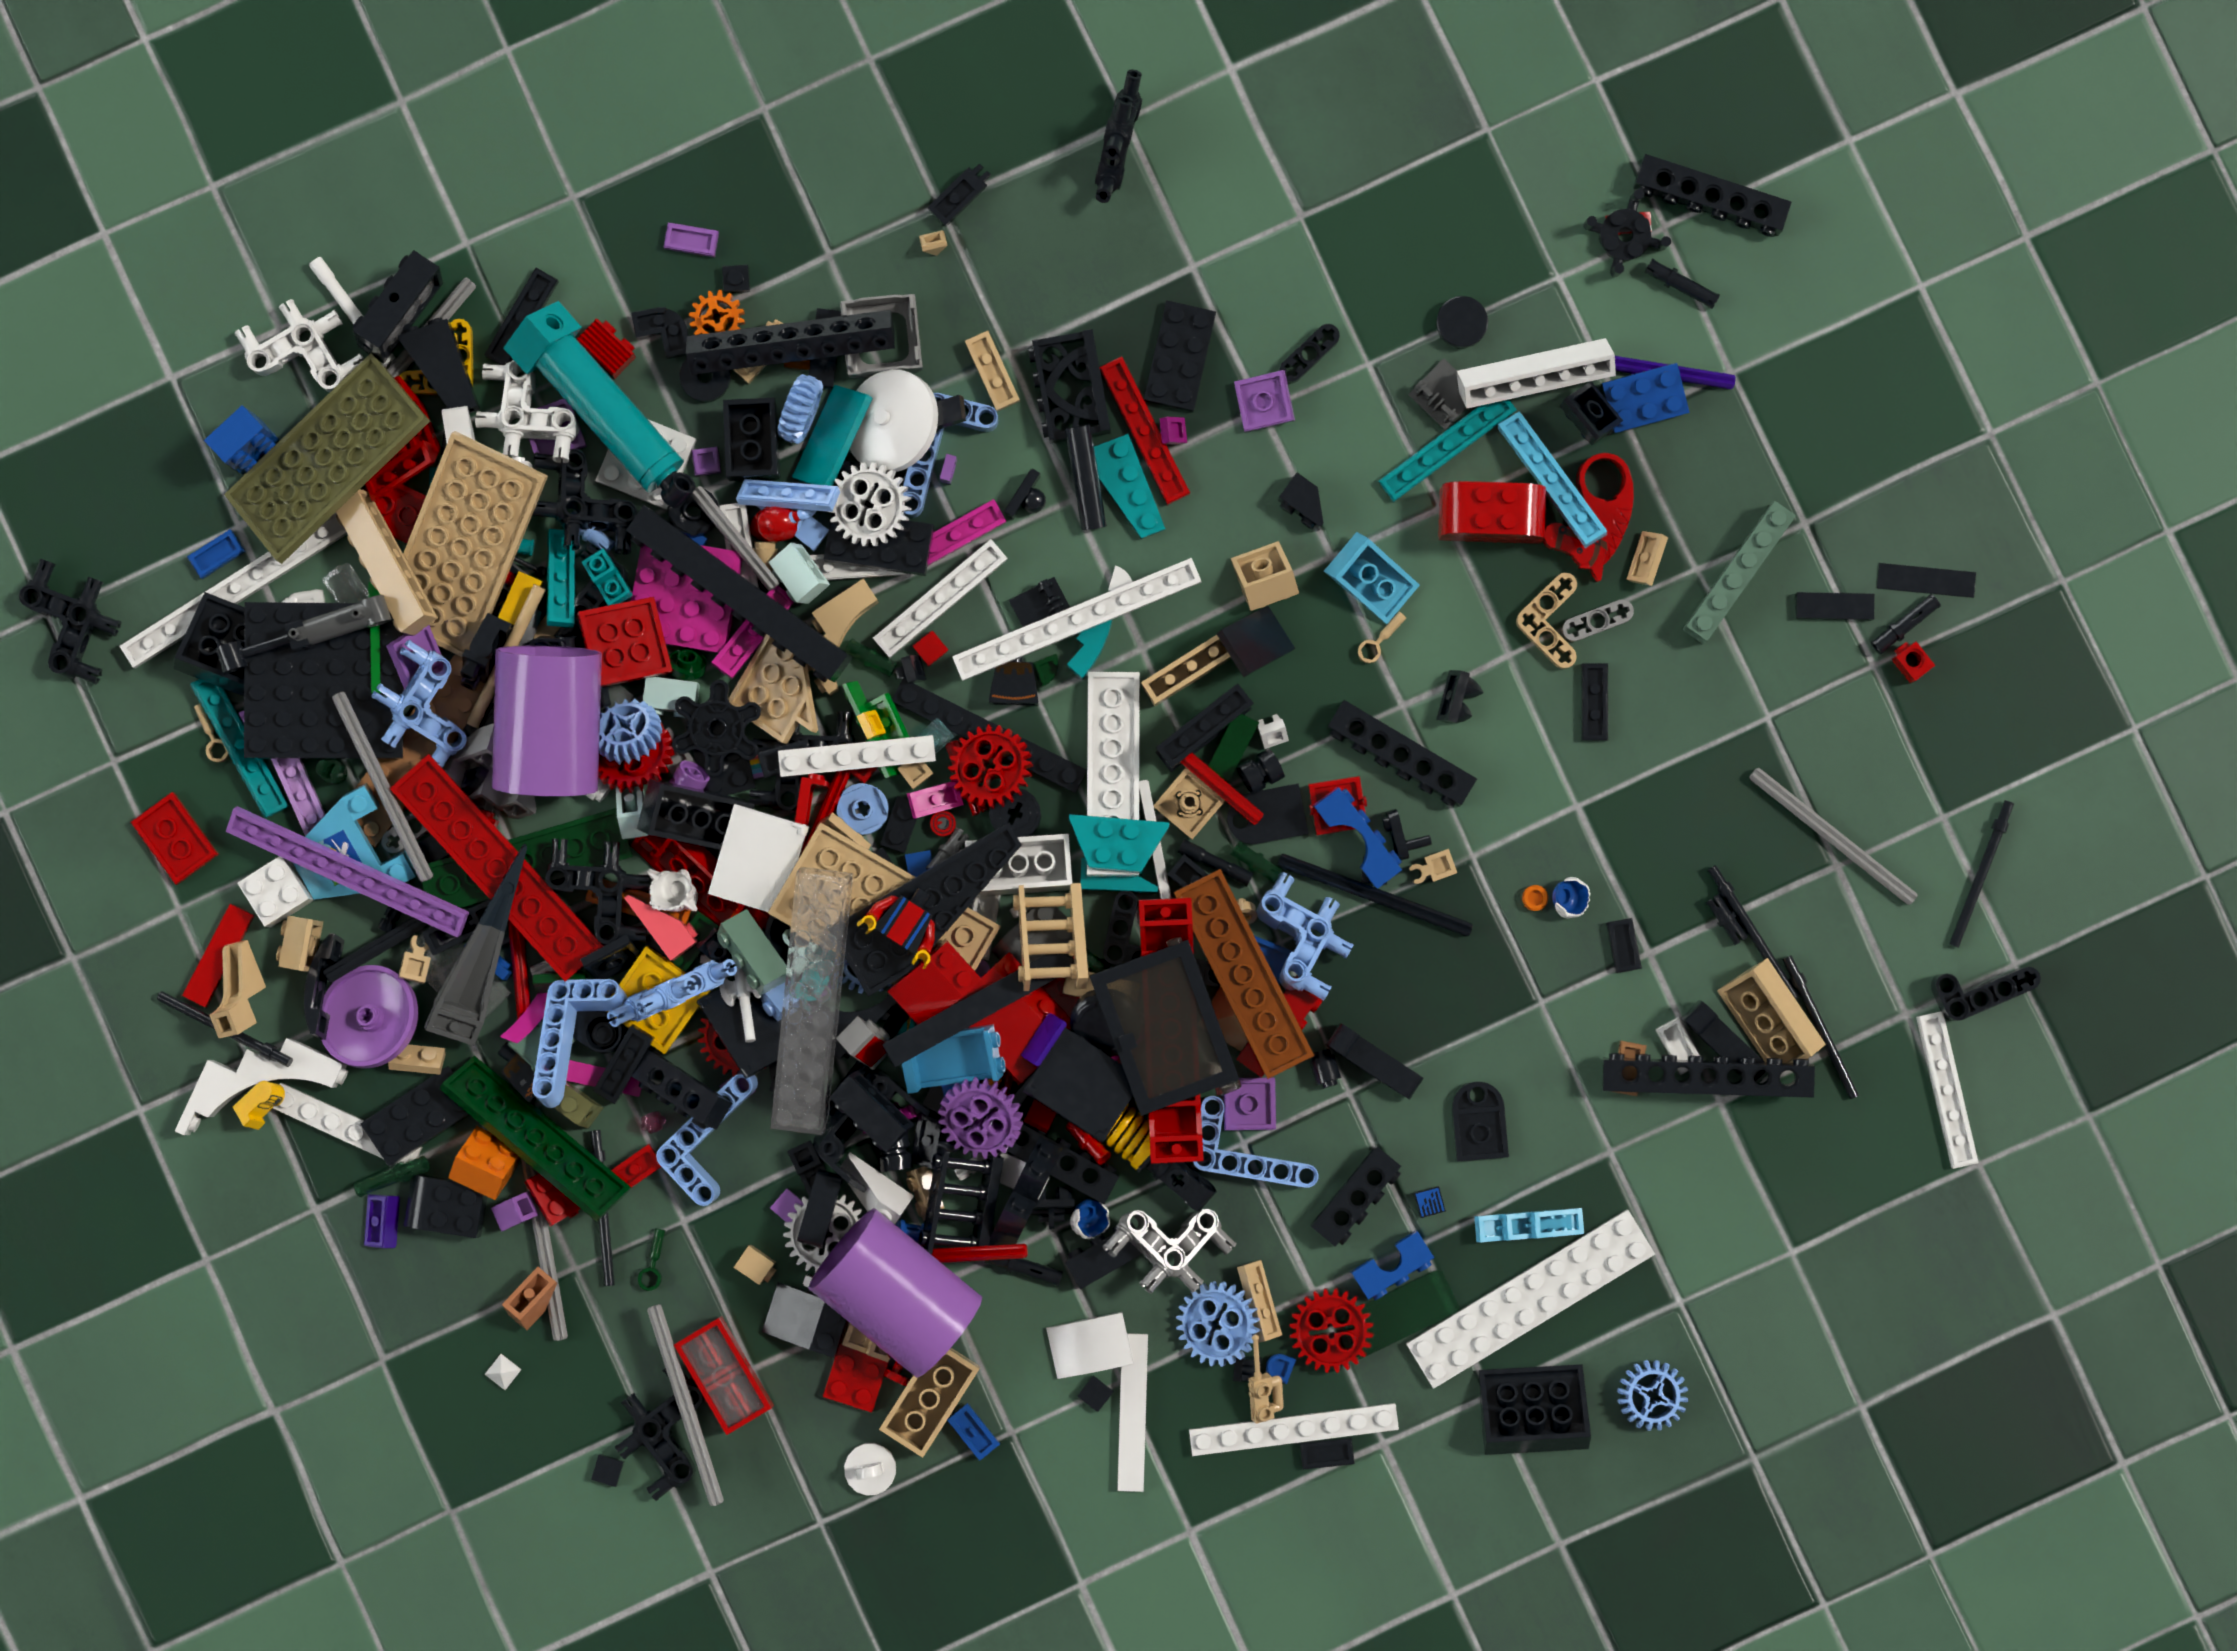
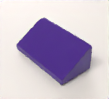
M1051 1013L1047 1014L1021 1056L1035 1066H1040L1065 1029L1066 1022Z
M368 1194L364 1246L377 1248L396 1247L400 1206L399 1196Z

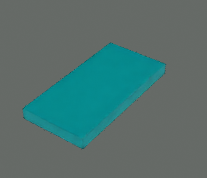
M834 385L792 478L806 484L833 486L873 399L871 396Z

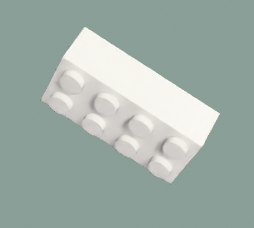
M1069 834L1018 837L1022 846L977 897L1018 894L1019 885H1024V893L1070 890L1072 873ZM977 840L965 841V847Z

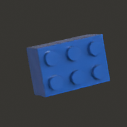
M242 405L204 441L225 464L243 475L264 454L266 455L280 439L258 416Z

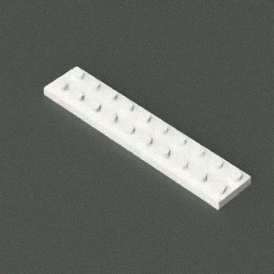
M1627 1209L1407 1342L1406 1345L1434 1389L1654 1256L1655 1253Z

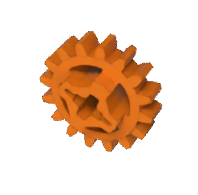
M722 290L718 291L717 296L708 291V298L706 299L700 295L701 303L692 304L696 312L689 313L690 318L695 319V321L689 323L691 328H698L694 334H707L708 332L703 328H711L716 332L726 331L729 322H733L728 331L740 329L738 326L744 325L745 320L739 316H742L745 312L743 309H737L740 305L739 300L732 302L733 296L731 293L723 297ZM718 302L728 305L731 309H723L718 305ZM707 306H709V309L707 310L706 314L701 315L703 310ZM719 313L721 317L720 323L716 324L713 320L715 319L714 315Z

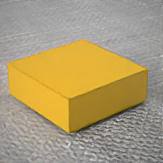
M876 710L863 712L857 716L867 740L886 733Z

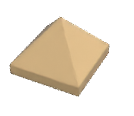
M943 230L919 236L923 252L937 256L948 246Z

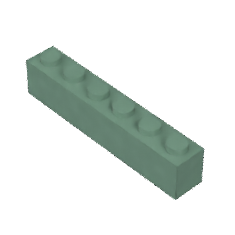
M1776 501L1767 508L1682 629L1702 644L1709 640L1796 517L1795 514Z

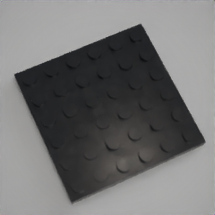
M245 602L244 648L286 635L284 627L286 624L298 620H307L356 603ZM390 613L391 621L380 625V683L400 695L403 693V684L386 645L402 636L403 633L399 632L393 625L394 619ZM370 627L317 643L313 647L300 651L292 650L289 644L247 658L248 667L244 668V758L361 759L332 700V696L345 692L376 758L403 759V735L395 748L381 740L394 720L392 719L391 708L372 698Z

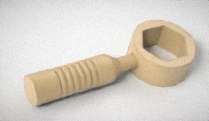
M1398 612L1380 632V636L1376 641L1366 640L1362 642L1357 652L1359 659L1368 664L1377 661L1381 655L1379 644L1383 640L1388 639L1407 618L1401 612ZM1366 644L1374 645L1377 655L1372 660L1363 658L1361 649Z
M201 704L194 706L204 732L211 739L206 746L207 757L218 763L226 761L229 758L227 750L221 759L213 757L211 752L213 746L216 743H223L220 739L215 738V729Z

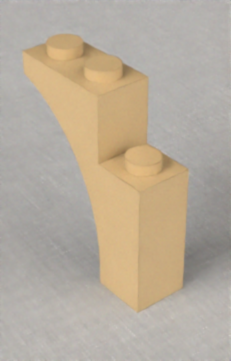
M862 579L813 611L812 614L815 619L811 622L819 633L824 631L826 633L824 637L840 648L845 635L855 621L879 602L865 580ZM807 664L808 672L811 670L815 671V669ZM819 678L814 680L822 694L827 691L832 696L839 691L837 681L835 683L830 680L823 682Z

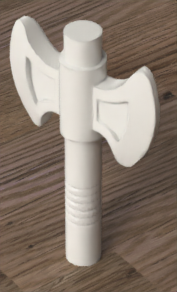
M737 968L736 975H734L735 981H729L725 978L724 984L720 985V992L723 1000L730 1007L734 1006L735 1000L738 997L745 1042L749 1043L756 1041L750 993L753 992L754 996L758 999L761 996L756 989L753 990L749 986L746 979L747 976L742 969Z

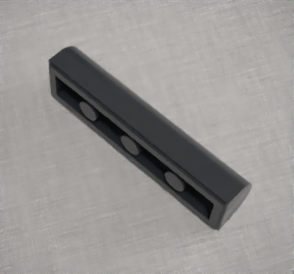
M1090 424L1065 428L1081 530L1106 527Z

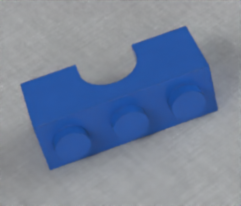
M1415 1230L1394 1244L1400 1254L1399 1264L1394 1269L1382 1270L1378 1267L1375 1260L1371 1258L1350 1271L1368 1300L1372 1297L1374 1300L1381 1298L1388 1293L1386 1288L1395 1283L1396 1286H1399L1410 1279L1408 1274L1417 1269L1418 1273L1432 1265L1430 1260L1434 1259V1256L1418 1231Z

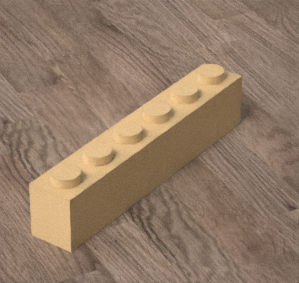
M359 489L336 511V519L345 528L349 543L356 548L361 565L367 569L371 576V584L379 591L380 595H384L388 610L394 619L393 625L401 633L415 636L438 617L376 503L371 501L368 491Z

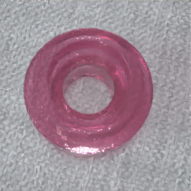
M659 1111L646 1114L641 1118V1130L648 1131V1133L658 1132L663 1128L662 1125L666 1123V1119L664 1116H661Z

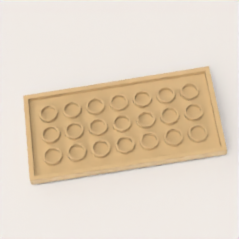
M457 431L452 432L403 555L438 617L429 624L437 645L462 657L465 649L470 651V644L487 613L492 614L548 476Z
M820 822L770 907L768 914L844 956L828 928L903 885L915 876ZM968 907L937 941L932 950L946 939L975 971L1001 926Z

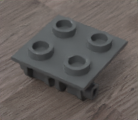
M1444 358L1408 394L1444 430L1466 409L1458 390L1457 370Z

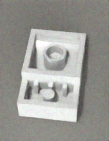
M1122 1311L1046 1328L1057 1379L1134 1364Z

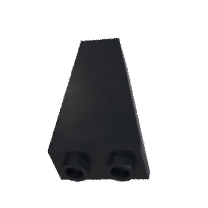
M435 318L428 321L427 326L421 328L412 326L403 330L404 334L398 335L399 341L448 409L468 406L469 414L481 410L452 325L447 319Z

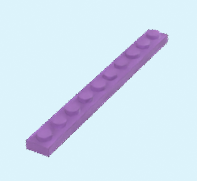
M238 806L233 809L226 829L227 833L455 937H459L462 934L469 914L468 911Z

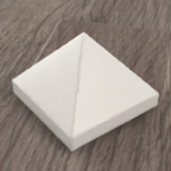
M500 1354L485 1375L502 1389L506 1390L522 1369L503 1354Z

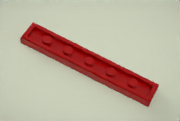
M1121 356L1099 367L1166 504L1169 505L1190 495V491L1167 445L1162 444L1161 433L1123 357Z

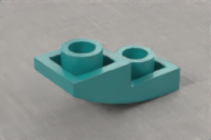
M604 548L582 561L586 571L597 585L608 606L622 603L633 596Z

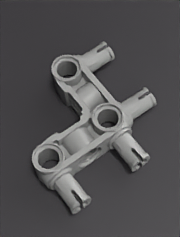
M1210 1209L1194 1212L1181 1224L1182 1228L1170 1239L1156 1227L1157 1223L1143 1211L1136 1210L1121 1216L1116 1227L1117 1231L1102 1247L1105 1251L1110 1250L1108 1252L1110 1256L1116 1257L1128 1241L1131 1242L1153 1264L1152 1270L1139 1282L1142 1288L1146 1286L1144 1290L1152 1294L1162 1280L1169 1277H1178L1193 1293L1199 1288L1198 1285L1203 1284L1204 1280L1188 1266V1262L1206 1241L1210 1239L1224 1255H1227L1232 1250L1231 1247L1234 1248L1237 1243L1221 1229L1222 1225L1218 1215ZM1201 1216H1204L1207 1220L1206 1228H1203L1200 1224ZM1131 1217L1136 1218L1138 1222L1136 1230L1130 1225ZM1168 1253L1174 1257L1173 1266L1167 1262Z

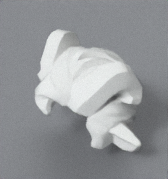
M648 869L647 873L653 880L649 888L651 895L649 903L652 905V909L673 912L683 910L697 911L698 892L692 884L687 870L658 872Z

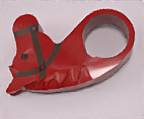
M1600 453L1588 458L1581 464L1576 475L1578 492L1606 528L1607 535L1585 548L1569 525L1566 527L1561 523H1552L1545 526V539L1543 540V544L1547 548L1571 556L1578 565V569L1590 570L1596 582L1602 579L1603 565L1615 553L1625 534L1634 500L1633 481L1630 470L1624 460L1611 453ZM1596 460H1607L1613 463L1621 473V487L1612 501L1611 499L1605 500L1593 496L1586 487V470Z

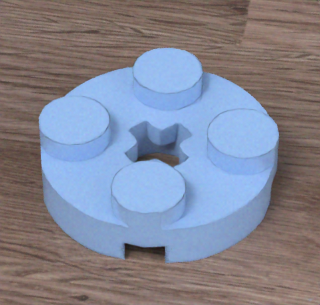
M858 783L848 787L842 793L837 805V816L842 818L848 826L861 835H869L878 831L888 818V801L882 791L873 785ZM858 803L869 804L868 815L863 816L861 813H856V809L859 808Z

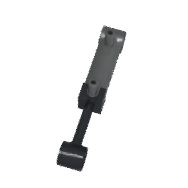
M377 595L307 620H298L284 625L286 635L245 648L242 647L240 641H235L218 646L215 650L222 672L226 674L248 667V657L289 644L294 651L307 649L326 640L391 621V616L384 595Z

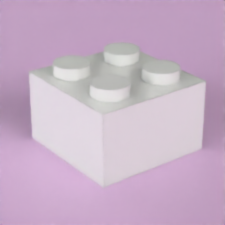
M280 856L237 883L264 927L272 928L314 901L291 861Z

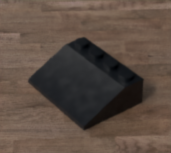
M204 592L175 655L174 670L244 696V669L223 674L215 648L235 641H240L244 648L245 607Z
M1583 1364L1479 1370L1481 1420L1485 1455L1589 1449L1591 1430Z

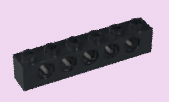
M1645 154L1641 161L1633 189L1643 190L1646 197L1655 195L1661 197L1663 202L1670 205H1677L1679 203L1687 206V210L1695 213H1701V211L1710 213L1712 218L1719 221H1725L1726 219L1734 221L1735 225L1740 228L1750 229L1752 227L1759 229V233L1768 237L1779 236L1783 231L1792 203L1791 201ZM1659 176L1666 177L1669 185L1666 187L1660 186L1656 178ZM1681 185H1690L1693 189V194H1684L1681 190ZM1705 193H1714L1717 196V202L1711 203L1707 201ZM1730 201H1739L1742 209L1739 211L1733 210L1730 207ZM1754 209H1763L1766 213V218L1760 219L1756 217Z
M1343 700L1327 729L1331 730L1329 735L1341 742L1346 739L1353 744L1351 748L1362 755L1368 752L1375 757L1374 762L1384 768L1390 765L1398 770L1396 775L1408 782L1412 778L1420 783L1418 788L1430 795L1433 792L1442 796L1440 801L1452 808L1455 805L1460 807L1477 780L1474 776L1346 700ZM1357 722L1362 725L1363 733L1360 736H1354L1350 733L1349 725L1351 723ZM1372 737H1383L1385 747L1382 749L1374 748L1371 744ZM1396 749L1406 751L1407 760L1405 762H1397L1394 759L1393 754ZM1425 762L1430 768L1428 775L1422 776L1417 773V763ZM1441 775H1447L1451 778L1452 785L1450 788L1443 789L1439 786L1438 778Z

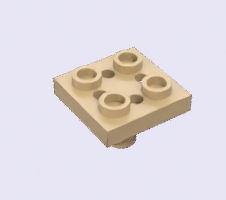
M1185 768L1153 806L1193 840L1225 800ZM1196 790H1199V791L1201 792V796H1200V797H1197V796H1196V795H1199V794H1200L1198 791L1196 792ZM1177 792H1181V793H1178V795H1177L1178 797L1181 796L1180 799H1177V798H1176V793H1177ZM1198 808L1202 809L1203 814L1200 816H1198V814L1201 813V810L1197 811ZM1179 810H1182V811L1184 812V813L1179 812V815H1182L1183 817H1179V816L1177 815V812H1178Z

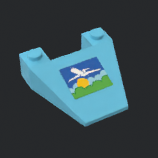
M368 783L343 795L305 836L400 881L407 882L417 875L405 850L381 863L359 825L357 819L376 810L380 806ZM293 863L314 900L359 894L357 891Z

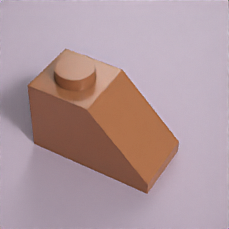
M537 1267L508 1297L502 1306L510 1317L524 1329L528 1330L545 1312L557 1282Z

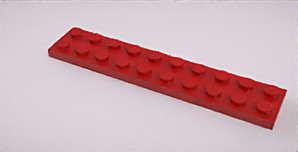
M428 754L389 789L488 898L492 900L518 851L437 761ZM524 858L508 920L564 981H567L583 967L581 958L604 947V945L598 941L595 935Z

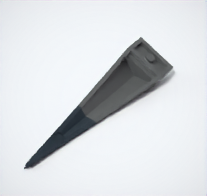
M523 844L433 1001L434 1005L424 1026L426 1031L466 1044L475 1045L484 1024L498 958L527 851L526 844Z

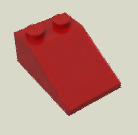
M944 939L931 951L930 962L925 969H923L924 962L921 960L911 972L904 975L887 991L918 1025L953 1006L981 982L982 978L955 948Z

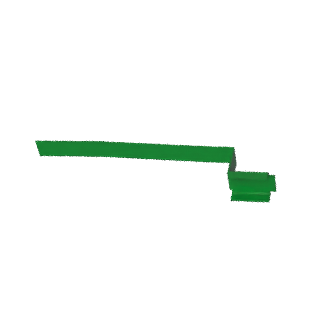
M368 582V598L380 595L371 582ZM380 625L370 627L371 693L374 690L381 693L376 689L380 684Z

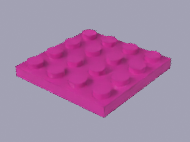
M644 545L640 549L631 601L654 597L667 645L719 653L729 639L733 609L727 604L721 607L711 599L712 593L706 589L703 593L690 584L693 579L686 574L683 578L670 569L672 567L671 563L667 560H664L663 563L650 555L652 549ZM702 546L737 573H741L743 559L736 551Z

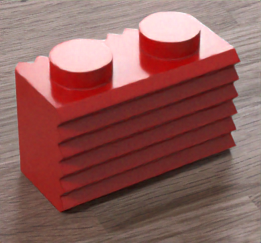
M595 319L577 340L616 379L636 358L632 352L635 347L625 338L620 341L614 335L617 330L608 321L605 320L601 323L598 319Z

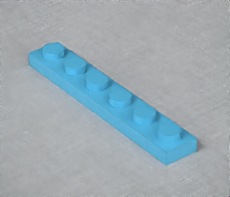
M1520 411L1499 423L1498 430L1537 483L1546 487L1547 497L1583 546L1587 548L1606 536V528Z

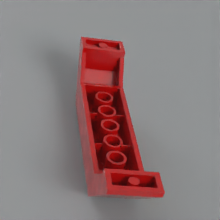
M1192 898L1139 900L1141 956L1173 946L1185 940L1189 941L1194 954ZM1181 957L1142 971L1149 1099L1199 1080L1196 998ZM1200 1094L1149 1113L1151 1164L1204 1161Z

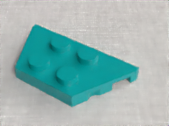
M1069 814L1070 824L1073 827L1088 868L1092 870L1142 873L1148 860L1169 829L1168 822Z

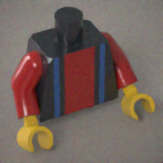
M919 887L910 900L900 894L898 897L891 895L876 902L866 916L857 922L858 927L862 923L868 925V930L865 934L870 933L875 928L913 954H916L912 960L913 965H915L917 959H921L924 962L923 969H925L930 962V953L935 941V923L931 919L932 915L923 908L931 895Z

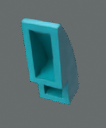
M1113 619L1081 632L1076 638L1077 642L1083 647L1067 663V667L1080 679L1083 680L1101 655L1108 639Z

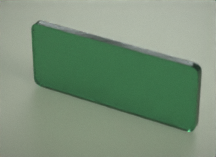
M1438 1269L1385 1294L1377 1300L1367 1303L1361 1311L1363 1313H1371L1366 1322H1372L1374 1326L1368 1328L1367 1331L1372 1332L1374 1337L1366 1338V1341L1371 1343L1372 1346L1370 1348L1363 1347L1362 1349L1366 1352V1356L1457 1313L1459 1305L1443 1272ZM1349 1312L1340 1317V1322H1347L1349 1320ZM1354 1325L1344 1326L1343 1329L1354 1330L1355 1327ZM1346 1335L1347 1338H1348V1340H1349V1342H1350V1344H1351V1346H1353V1339H1352V1337L1349 1336V1335Z

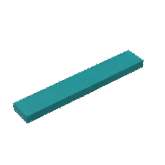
M1509 399L1477 407L1379 480L1378 483L1394 503L1516 412L1517 409Z
M200 679L190 684L263 817L266 819L287 809L289 805L264 760L244 758V724L225 690Z

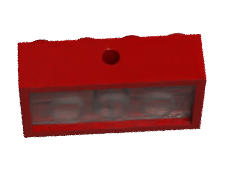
M722 1316L674 1344L726 1435L774 1407L773 1402Z

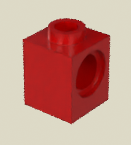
M1907 641L1894 650L1897 655L1891 659L1909 683L1915 682L1935 666L1917 641L1910 645ZM1908 654H1913L1917 658V665L1915 667L1907 664L1906 656Z

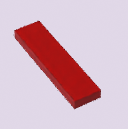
M233 904L228 906L182 996L203 1007L209 1005L223 978L222 951L224 946L242 941L255 915Z

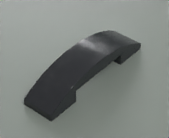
M329 933L318 948L308 971L304 991V1011L310 1034L320 1040H326L330 1015L322 1010L327 979L323 970L329 967L330 964L341 960L345 941L334 933Z

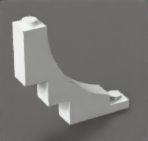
M286 1038L280 1052L293 1058V1062L289 1067L274 1060L269 1061L261 1057L259 1052L253 1049L246 1050L237 1070L215 1060H207L175 1132L182 1135H190L191 1132H195L201 1122L200 1114L206 1117H214L233 1098L253 1088L260 1081L302 1079L336 1088L338 1084L342 1085L347 1077L348 1071L345 1070L347 1064L292 1038Z

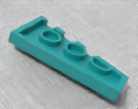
M1129 434L1095 446L1094 451L1099 480L1140 538L1144 539L1164 531L1165 526Z

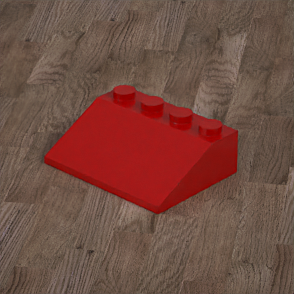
M1008 952L981 977L982 981L958 1002L1017 971L1018 966L1022 965ZM1040 987L968 1028L994 1024L995 1032H998L1000 1035L1001 1045L998 1049L1000 1057H1003L1005 1060V1071L1019 1085L1038 1068L1023 1058L1021 1054L1047 1014L1051 1013L1065 1021L1067 1024L1065 1028L1069 1030L1070 1017Z

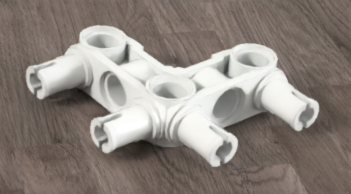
M293 299L286 301L290 311L284 303L279 306V309L290 325L289 328L273 338L259 344L248 325L242 327L243 332L238 329L234 333L246 351L244 357L249 368L260 376L270 375L282 369L285 363L295 357L303 356L311 367L310 372L314 379L329 393L364 360L363 356L359 353L344 364H337L323 340L324 334L343 324L336 311L333 310L317 321H311L302 317ZM304 331H310V339L306 342H301L300 335ZM260 357H266L265 366L256 368V361ZM331 374H336V382L331 386H327L326 378Z
M514 360L506 363V365L484 364L483 369L485 370H482L483 380L505 381L499 413L477 411L476 417L479 418H475L476 427L498 428L505 437L502 454L510 458L511 456L512 458L519 457L520 439L555 440L552 460L561 463V459H563V463H568L571 442L574 441L580 430L573 413L569 409L549 407L548 409L530 408L532 394H535L536 375L534 372H531L522 377H517L523 370ZM517 418L520 419L518 423L513 425L510 424L512 420ZM571 421L568 426L561 427L563 422Z

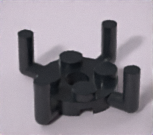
M1641 189L1635 190L1630 196L1627 209L1614 211L1603 223H1598L1594 216L1588 217L1583 223L1585 230L1599 233L1602 247L1607 255L1613 258L1610 270L1612 277H1618L1624 271L1623 261L1638 258L1648 247L1665 250L1671 244V238L1668 236H1664L1661 240L1651 237L1648 219L1637 212L1639 201L1644 197V191ZM1623 228L1629 229L1632 233L1631 241H1621L1618 236L1619 230Z

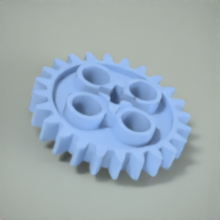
M1216 1281L1210 1283L1209 1288L1204 1283L1200 1285V1291L1197 1289L1192 1293V1296L1187 1295L1184 1297L1188 1305L1182 1304L1179 1306V1309L1184 1312V1314L1176 1316V1319L1183 1321L1181 1325L1176 1327L1177 1330L1184 1332L1179 1337V1340H1187L1188 1343L1184 1346V1349L1192 1347L1191 1357L1198 1354L1201 1355L1200 1363L1205 1362L1209 1358L1210 1366L1215 1365L1218 1360L1220 1367L1226 1365L1227 1360L1230 1364H1234L1236 1357L1240 1360L1245 1357L1243 1351L1248 1353L1252 1350L1248 1343H1253L1252 1334L1260 1331L1259 1328L1253 1326L1254 1323L1260 1321V1318L1253 1317L1252 1313L1258 1309L1249 1308L1248 1305L1251 1303L1252 1298L1244 1300V1290L1235 1293V1284L1227 1289L1225 1281L1220 1283L1219 1287ZM1208 1300L1215 1304L1216 1310L1214 1313L1210 1312L1207 1308ZM1224 1303H1227L1226 1311L1223 1313ZM1231 1311L1237 1313L1239 1317L1238 1324L1231 1321ZM1220 1318L1219 1325L1222 1327L1216 1330L1217 1323L1214 1320ZM1198 1324H1202L1205 1327V1336H1201L1198 1333ZM1213 1333H1214V1336H1213V1339H1212V1345H1210V1344H1209V1339H1210V1337H1211V1336L1213 1335ZM1221 1335H1225L1229 1339L1228 1347H1224L1221 1344Z

